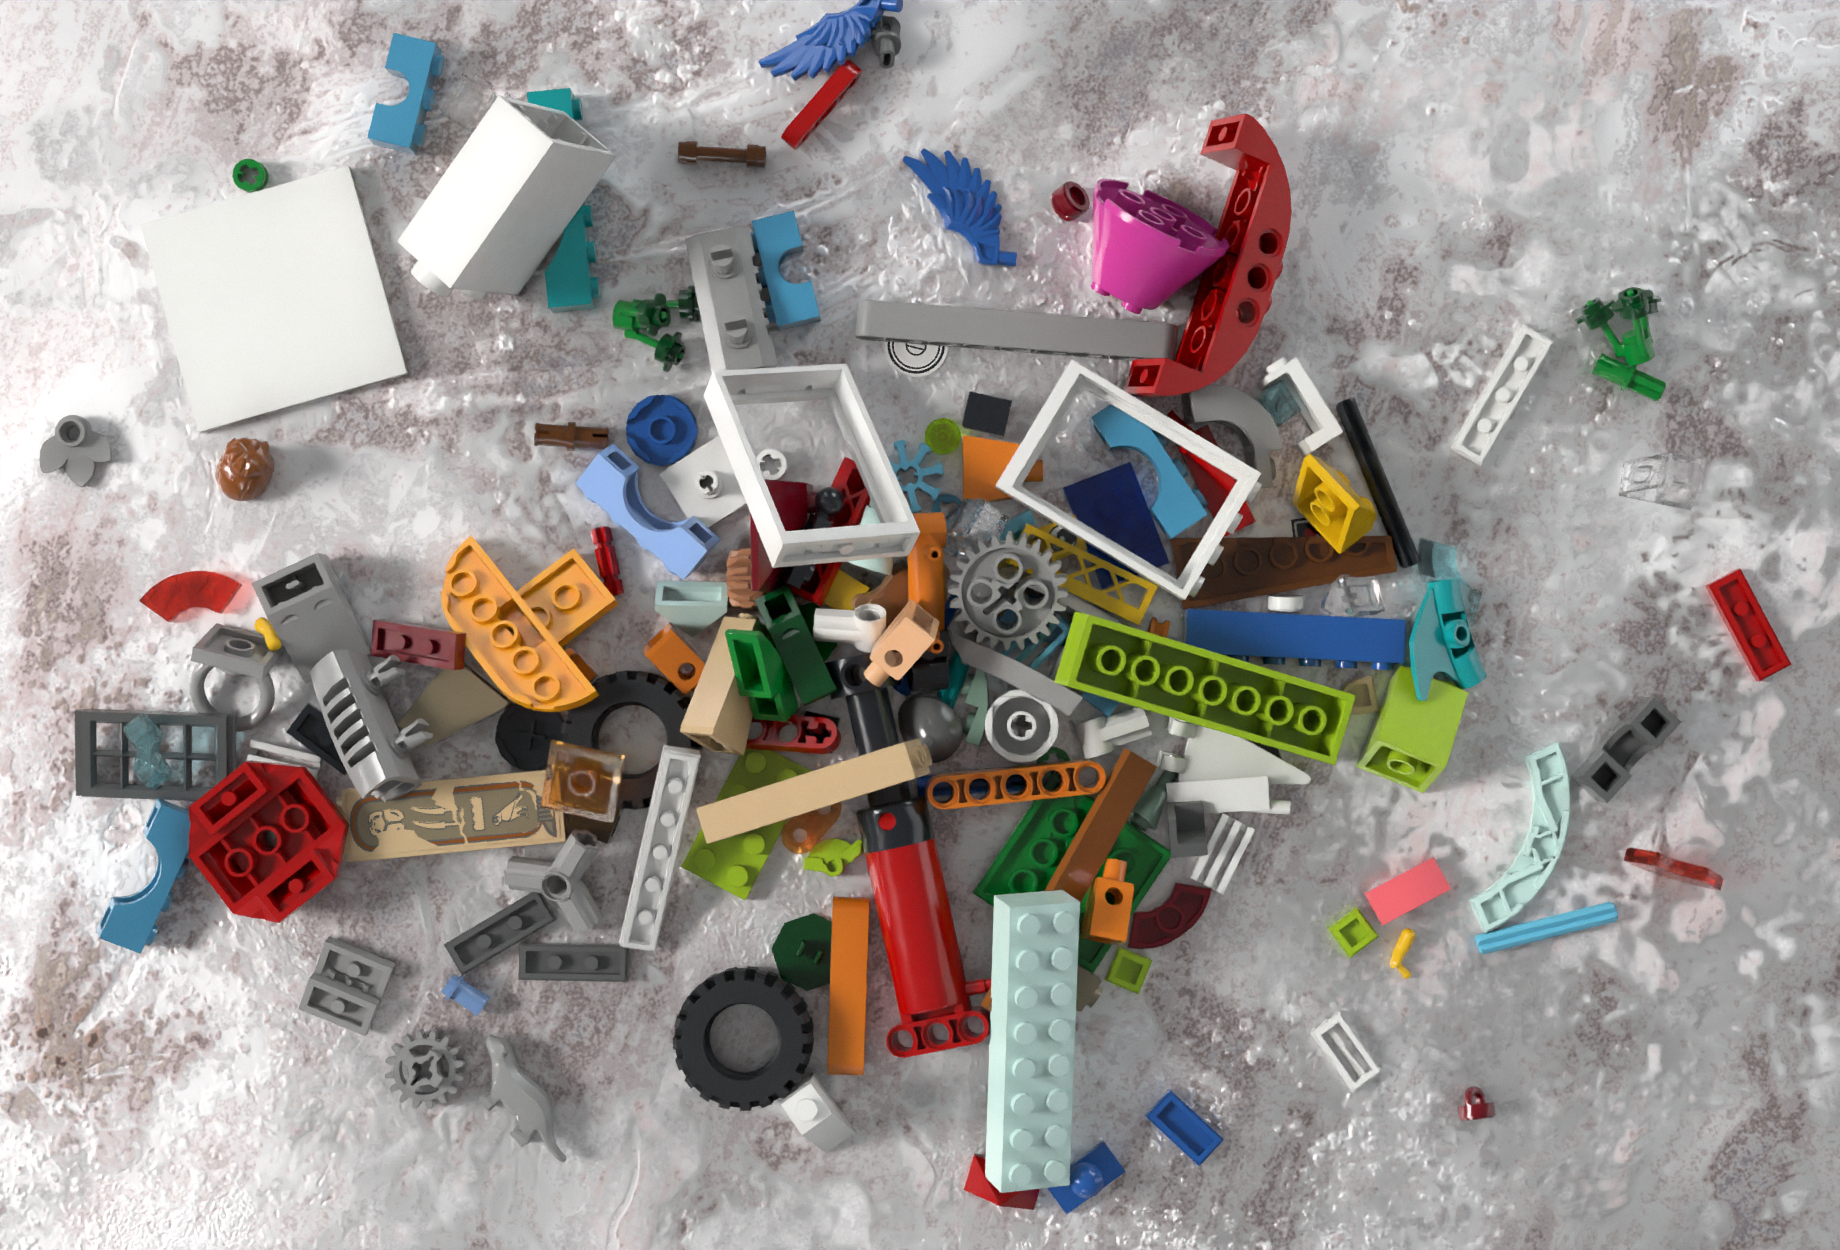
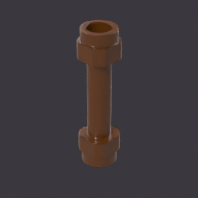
M697 141L679 142L678 163L697 165L698 161L746 163L747 168H765L766 146L748 144L747 149L698 146Z

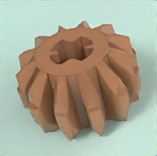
M751 548L731 550L726 562V585L729 602L733 607H741L742 609L756 608L755 599L767 593L752 591Z

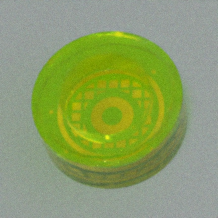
M936 419L928 425L925 431L926 445L935 454L948 455L954 452L960 444V429L950 419Z

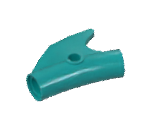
M1459 578L1426 582L1427 592L1418 610L1409 639L1411 672L1418 701L1427 700L1432 677L1437 672H1441L1450 678L1459 689L1473 687L1482 682L1487 676L1469 629Z

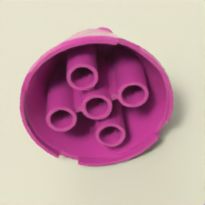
M1100 179L1093 190V282L1090 287L1101 295L1110 296L1111 294L1122 300L1121 306L1126 310L1140 314L1143 308L1148 310L1156 309L1227 252L1229 248L1227 239L1223 238L1220 242L1215 237L1217 229L1189 209L1148 189H1145L1142 195L1127 190L1128 182L1116 179Z

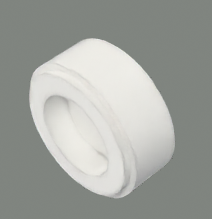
M1287 594L1268 595V609L1280 612L1302 611L1304 609L1305 596Z

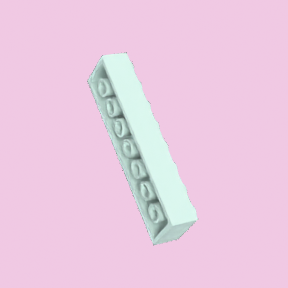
M1064 890L994 895L991 974L992 1012L990 1011L985 1177L1001 1193L1070 1185L1080 902Z

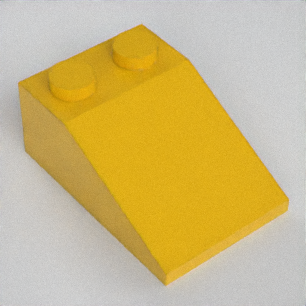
M1310 453L1304 457L1291 504L1341 554L1372 530L1377 516L1375 508L1366 497L1359 496L1350 487L1348 478L1341 471H1335L1327 462Z

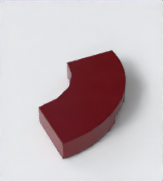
M1175 882L1170 895L1160 906L1148 911H1135L1132 914L1127 948H1155L1166 945L1182 936L1202 916L1212 889Z

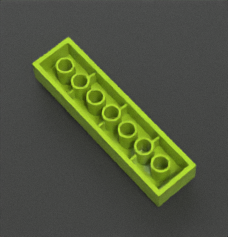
M1080 612L1074 613L1054 681L1057 684L1332 765H1336L1356 695Z

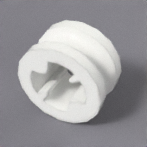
M766 449L756 457L764 479L780 480L786 474L788 468L787 460L778 450ZM767 456H771L773 460L780 459L781 467H777L779 472L775 475H771L769 471L762 472L761 464H766L763 459Z

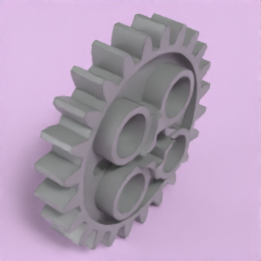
M1008 531L1006 540L1001 541L998 534L993 532L992 543L990 544L982 537L978 538V551L970 546L966 547L965 552L969 560L957 558L956 565L962 571H952L950 575L952 580L959 583L950 585L948 588V593L958 596L950 601V608H961L956 614L955 620L956 622L968 621L964 629L965 634L970 633L974 629L978 631L977 643L981 642L985 637H989L991 649L996 646L999 640L1003 641L1005 651H1009L1011 641H1016L1018 647L1023 650L1026 638H1029L1036 645L1039 640L1037 632L1040 631L1047 636L1051 634L1048 622L1059 625L1060 617L1054 611L1066 610V604L1058 598L1067 597L1068 589L1058 585L1067 581V575L1055 573L1060 569L1062 562L1061 560L1049 561L1053 553L1051 548L1042 553L1039 551L1040 539L1029 545L1026 544L1027 533H1023L1019 541H1014L1012 531ZM1005 558H1011L1018 563L1019 568L1015 572L1007 573L1001 570L999 562ZM1028 568L1033 570L1031 575L1025 577L1016 585L1014 597L1008 593L990 613L984 612L986 607L1000 598L1002 586L1007 589L1010 588ZM977 583H985L990 586L992 593L988 597H978L974 594L972 587ZM1035 584L1042 587L1045 593L1038 599H1032L1025 594L1024 590L1027 586ZM1004 609H1010L1017 614L1018 619L1013 623H1004L999 619L998 613Z

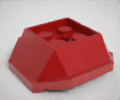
M252 760L246 761L189 806V821H191L189 857L233 914L280 923L340 876L349 823L305 766ZM267 830L274 832L277 837L275 848L269 846L266 842L265 835Z

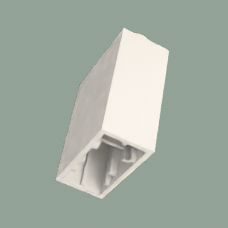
M498 96L397 241L418 260L411 270L412 275L423 286L443 297H448L453 289H459L477 300H482L487 292L518 295L614 161L616 155L564 111Z

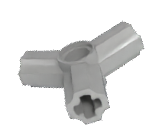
M575 828L555 861L512 856L508 860L505 872V885H508L509 889L543 893L548 899L557 902L575 933L587 931L604 917L582 881L584 873L600 849L601 844L598 842L597 836L587 829L579 830Z

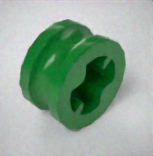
M244 159L235 165L232 177L238 188L248 193H253L266 187L269 175L263 164L253 159ZM247 168L259 173V176H254L258 180L253 185L242 180V176H247L243 173Z

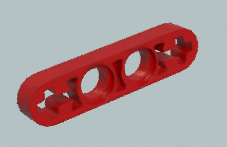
M791 715L786 722L758 720L752 717L751 723H761L762 732L756 739H747L745 749L829 754L839 746L841 733L834 722L824 717ZM786 725L797 727V735L790 742H783L779 739L780 730ZM807 726L806 729L810 734L817 735L822 734L823 729L826 728L831 737L824 738L823 743H820L815 736H806L805 727Z

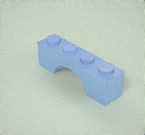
M611 444L596 455L575 485L583 491L584 496L588 500L604 509L616 525L625 528L632 534L643 549L652 552L659 558L670 573L679 576L682 580L686 579L699 568L721 539L695 516L681 521H670L660 518L651 512L644 504L638 489L640 467L617 446Z

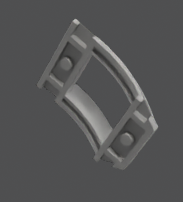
M1013 567L1001 568V570L1007 573H1012L1017 570ZM1022 573L1021 577L1011 587L1015 588L1020 581L1030 574ZM977 583L972 587L974 594L978 597H988L992 593L990 586L985 583ZM1035 584L1027 586L1024 590L1025 593L1036 598L1042 597L1045 593L1042 587ZM1002 586L1000 598L986 607L984 612L990 613L997 603L1008 594L1011 587L1007 589ZM1069 592L1067 597L1058 598L1066 604L1064 612L1071 616H1074L1075 612H1080L1119 623V620ZM961 608L956 609L946 629L949 631V642L955 647L962 660L961 663L980 669L1042 702H1047L1062 711L1066 716L1071 715L1083 699L1082 694L1084 691L1054 683L1064 647L1047 677L1006 655L981 645L982 641L977 643L978 631L974 629L970 633L965 634L964 629L968 621L956 622V614Z

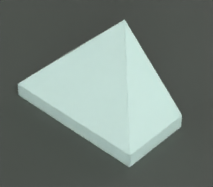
M657 581L655 611L693 638L727 613L729 597L727 596L726 582Z

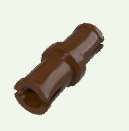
M568 422V426L535 424L534 446L567 447V451H575V448L604 450L608 447V427L576 426V422Z

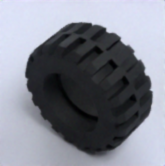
M626 670L604 675L591 684L597 691L598 697L582 706L567 710L569 714L566 722H563L561 733H564L561 752L566 757L567 764L565 766L569 775L572 774L576 779V785L583 792L586 791L593 796L592 799L622 810L644 809L650 807L660 761L652 769L640 774H626L617 771L606 762L601 754L599 747L601 726L605 719L618 708L629 705L642 706L651 710L662 721L667 736L666 745L700 750L701 753L703 746L680 732L681 724L691 699L689 696L684 695L672 682L654 673Z
M759 967L728 968L721 973L711 975L698 985L681 1006L682 1008L674 1025L673 1049L676 1050L677 1055L675 1061L678 1069L682 1070L686 1076L685 1082L690 1088L695 1087L701 1093L700 1097L707 1102L711 1099L719 1103L718 1107L728 1110L730 1107L740 1108V1111H751L752 1107L757 1106L764 1108L772 1105L773 1101L778 1098H784L803 1077L813 1050L812 1016L809 1015L808 1005L804 998L797 994L796 988L789 981L786 983L778 977V974L772 971H761ZM737 1004H751L763 1009L773 1019L778 1031V1046L774 1056L765 1066L751 1072H738L725 1067L715 1057L710 1045V1030L715 1018L726 1008Z

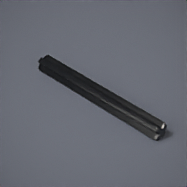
M1354 398L1343 400L1336 405V410L1388 536L1392 538L1393 549L1402 568L1413 566L1420 562V557Z

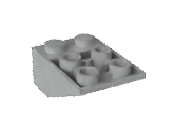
M316 553L251 583L269 622L305 683L312 681L311 669L331 651L348 649L367 655L371 654L370 647L326 554Z

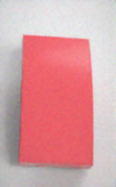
M1433 857L1366 892L1365 895L1383 926L1451 890Z

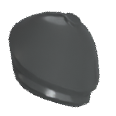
M920 692L911 695L901 704L898 710V722L904 741L920 738L921 745L926 744L930 751L932 763L948 759L960 747L964 733L960 718L940 698L930 693Z

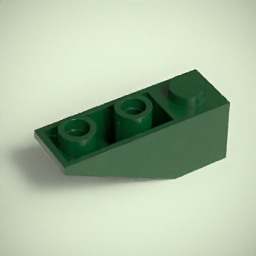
M788 584L755 599L804 707L837 692L836 686Z

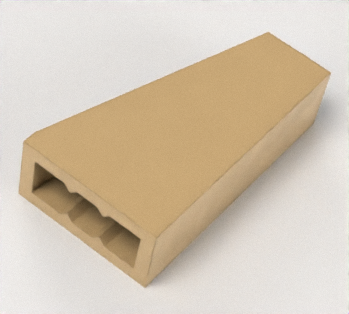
M740 613L738 618H723L681 724V733L711 752L743 756L745 753L753 713L749 697L740 696L725 632L727 629L761 631L769 640L770 633L767 627L759 622V617L752 614Z

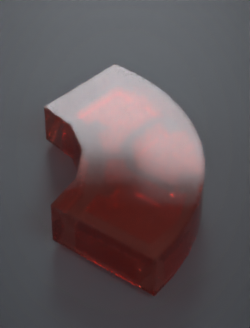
M191 571L172 575L158 582L139 601L168 622L174 621L182 612L193 608H208L222 614L243 584L219 573Z
M1631 847L1626 849L1624 861L1638 868L1680 882L1721 890L1723 878L1707 867L1679 861L1660 852Z

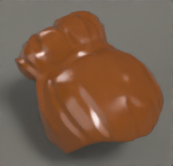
M234 438L227 444L215 472L217 485L224 495L236 501H249L257 498L265 491L274 472V460L269 453L268 442L249 438Z

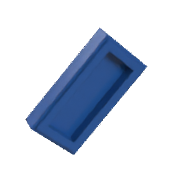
M1170 1088L1145 1114L1159 1130L1198 1166L1224 1140Z

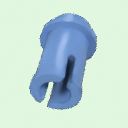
M453 974L441 991L446 995L445 999L448 1001L451 998L474 1013L475 1016H478L490 997L462 980L464 978L463 975L458 977Z

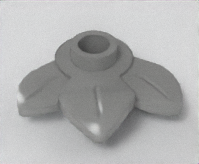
M68 415L57 423L55 435L43 443L39 458L40 468L43 473H51L63 468L73 483L79 487H84L94 476L96 462L105 463L111 461L112 453L110 444L105 436L92 431L90 423L85 418L78 415ZM73 427H78L80 430V436L76 440H72L69 435Z

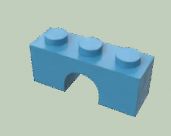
M393 33L385 68L391 76L408 81L409 93L406 99L398 105L388 106L376 103L367 137L374 145L414 155L417 153L418 146L424 145L427 136V125H424L426 113L433 110L436 99V91L432 90L435 77L441 76L445 57L441 55L442 51L436 43Z
M794 211L753 220L754 231H751L754 252H759L762 266L758 267V279L762 288L768 287L771 301L765 302L769 323L776 322L779 331L821 321L812 282L792 284L784 280L780 275V266L784 259L789 255L804 251Z

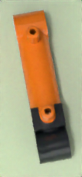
M943 512L912 513L920 534L909 556H907L908 602L912 599L940 623L935 641L907 671V682L910 692L947 690L949 687V663L947 656H949V631L945 629L943 548H945L947 537L946 520Z

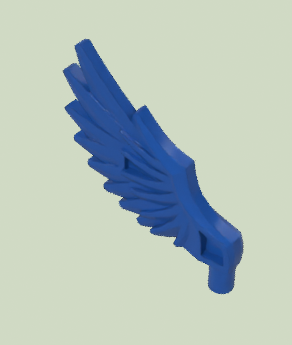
M859 0L855 6L846 11L826 13L811 28L796 35V41L760 59L759 64L761 68L775 66L770 70L773 77L792 71L790 75L794 81L807 73L811 79H814L822 69L829 73L837 61L839 65H844L848 54L850 57H854L858 46L863 48L865 40L867 42L870 41L871 28H876V24L882 18L884 11L901 12L903 0Z
M925 148L922 149L921 155L927 165L917 159L908 156L903 157V162L931 192L927 195V199L941 215L945 230L964 237L972 246L979 264L990 267L997 265L1016 266L1017 252L999 251L1000 230L998 227L1002 218L1000 214L1002 206L1000 204L995 205L997 199L995 191H992L989 195L991 181L985 180L982 185L979 168H974L972 175L968 158H962L960 167L949 150L944 152L947 167L937 156Z

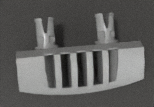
M732 227L686 238L685 242L711 371L777 367L772 336L767 334L769 320L764 318L763 314L766 310L765 301L760 299L762 286L761 283L757 284L756 280L759 271L758 267L753 265L755 252L750 227Z
M348 649L334 650L323 657L311 669L310 674L326 726L356 790L362 799L369 797L372 793L377 799L381 798L385 803L420 787L421 782L410 759L409 751L423 742L432 739L433 733L423 731L429 724L422 718H418L414 723L399 732L382 692L384 686L406 674V670L396 668L403 662L396 655H391L388 659L372 668L367 654Z

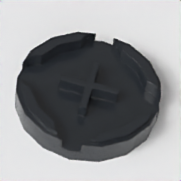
M517 703L510 705L501 714L496 727L495 742L500 755L510 765L522 770L538 771L553 765L563 755L561 752V743H563L564 733H561L563 722H565L563 715L560 712L532 710Z

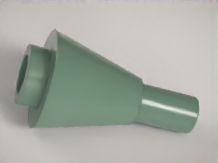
M1164 770L1156 784L1152 785L1140 796L1128 818L1132 825L1144 832L1148 828L1156 830L1167 798L1166 783L1175 782L1178 775L1177 772Z

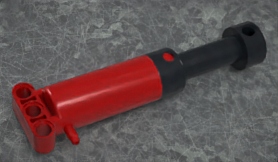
M871 653L825 663L837 689V692L830 694L831 700L841 697L846 698L858 756L899 744L887 687L900 685L901 681L889 676L881 687L873 685L866 678L863 682L859 677V669L862 666L866 670L873 662L869 658ZM908 781L867 794L869 807L859 809L856 812L901 1017V1022L895 1025L887 1034V1048L894 1056L906 1058L982 1042L990 1034V1011L983 1006H972L970 996L987 993L991 987V978L966 982L927 799L925 796L911 797ZM970 1016H976L982 1020L984 1024L983 1033H975L969 1029L968 1018ZM935 1023H941L947 1028L949 1033L947 1040H940L934 1035L933 1025ZM899 1030H906L912 1035V1047H905L899 1042Z

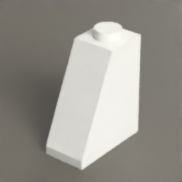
M814 1072L796 1084L790 1093L782 1099L781 1107L801 1135L825 1153L856 1132Z

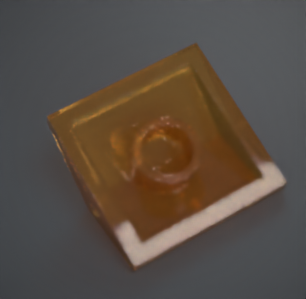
M552 740L540 808L613 823L623 781L625 756Z

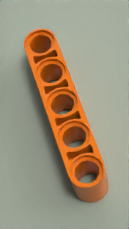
M1089 759L1030 764L934 775L927 781L924 793L926 799L934 807L946 810L1093 794L1103 788L1106 782V774L1100 764ZM1085 767H1093L1096 772V779L1089 786H1082L1078 779L1080 771ZM1051 770L1057 771L1060 776L1059 785L1055 789L1046 790L1042 784L1044 774ZM1020 774L1024 780V787L1019 793H1008L1006 790L1007 779L1011 775ZM983 778L988 784L986 794L979 798L972 797L969 792L971 782L974 779ZM940 782H947L952 788L950 797L945 801H937L933 798V788Z
M833 896L827 1074L864 1076L870 898Z

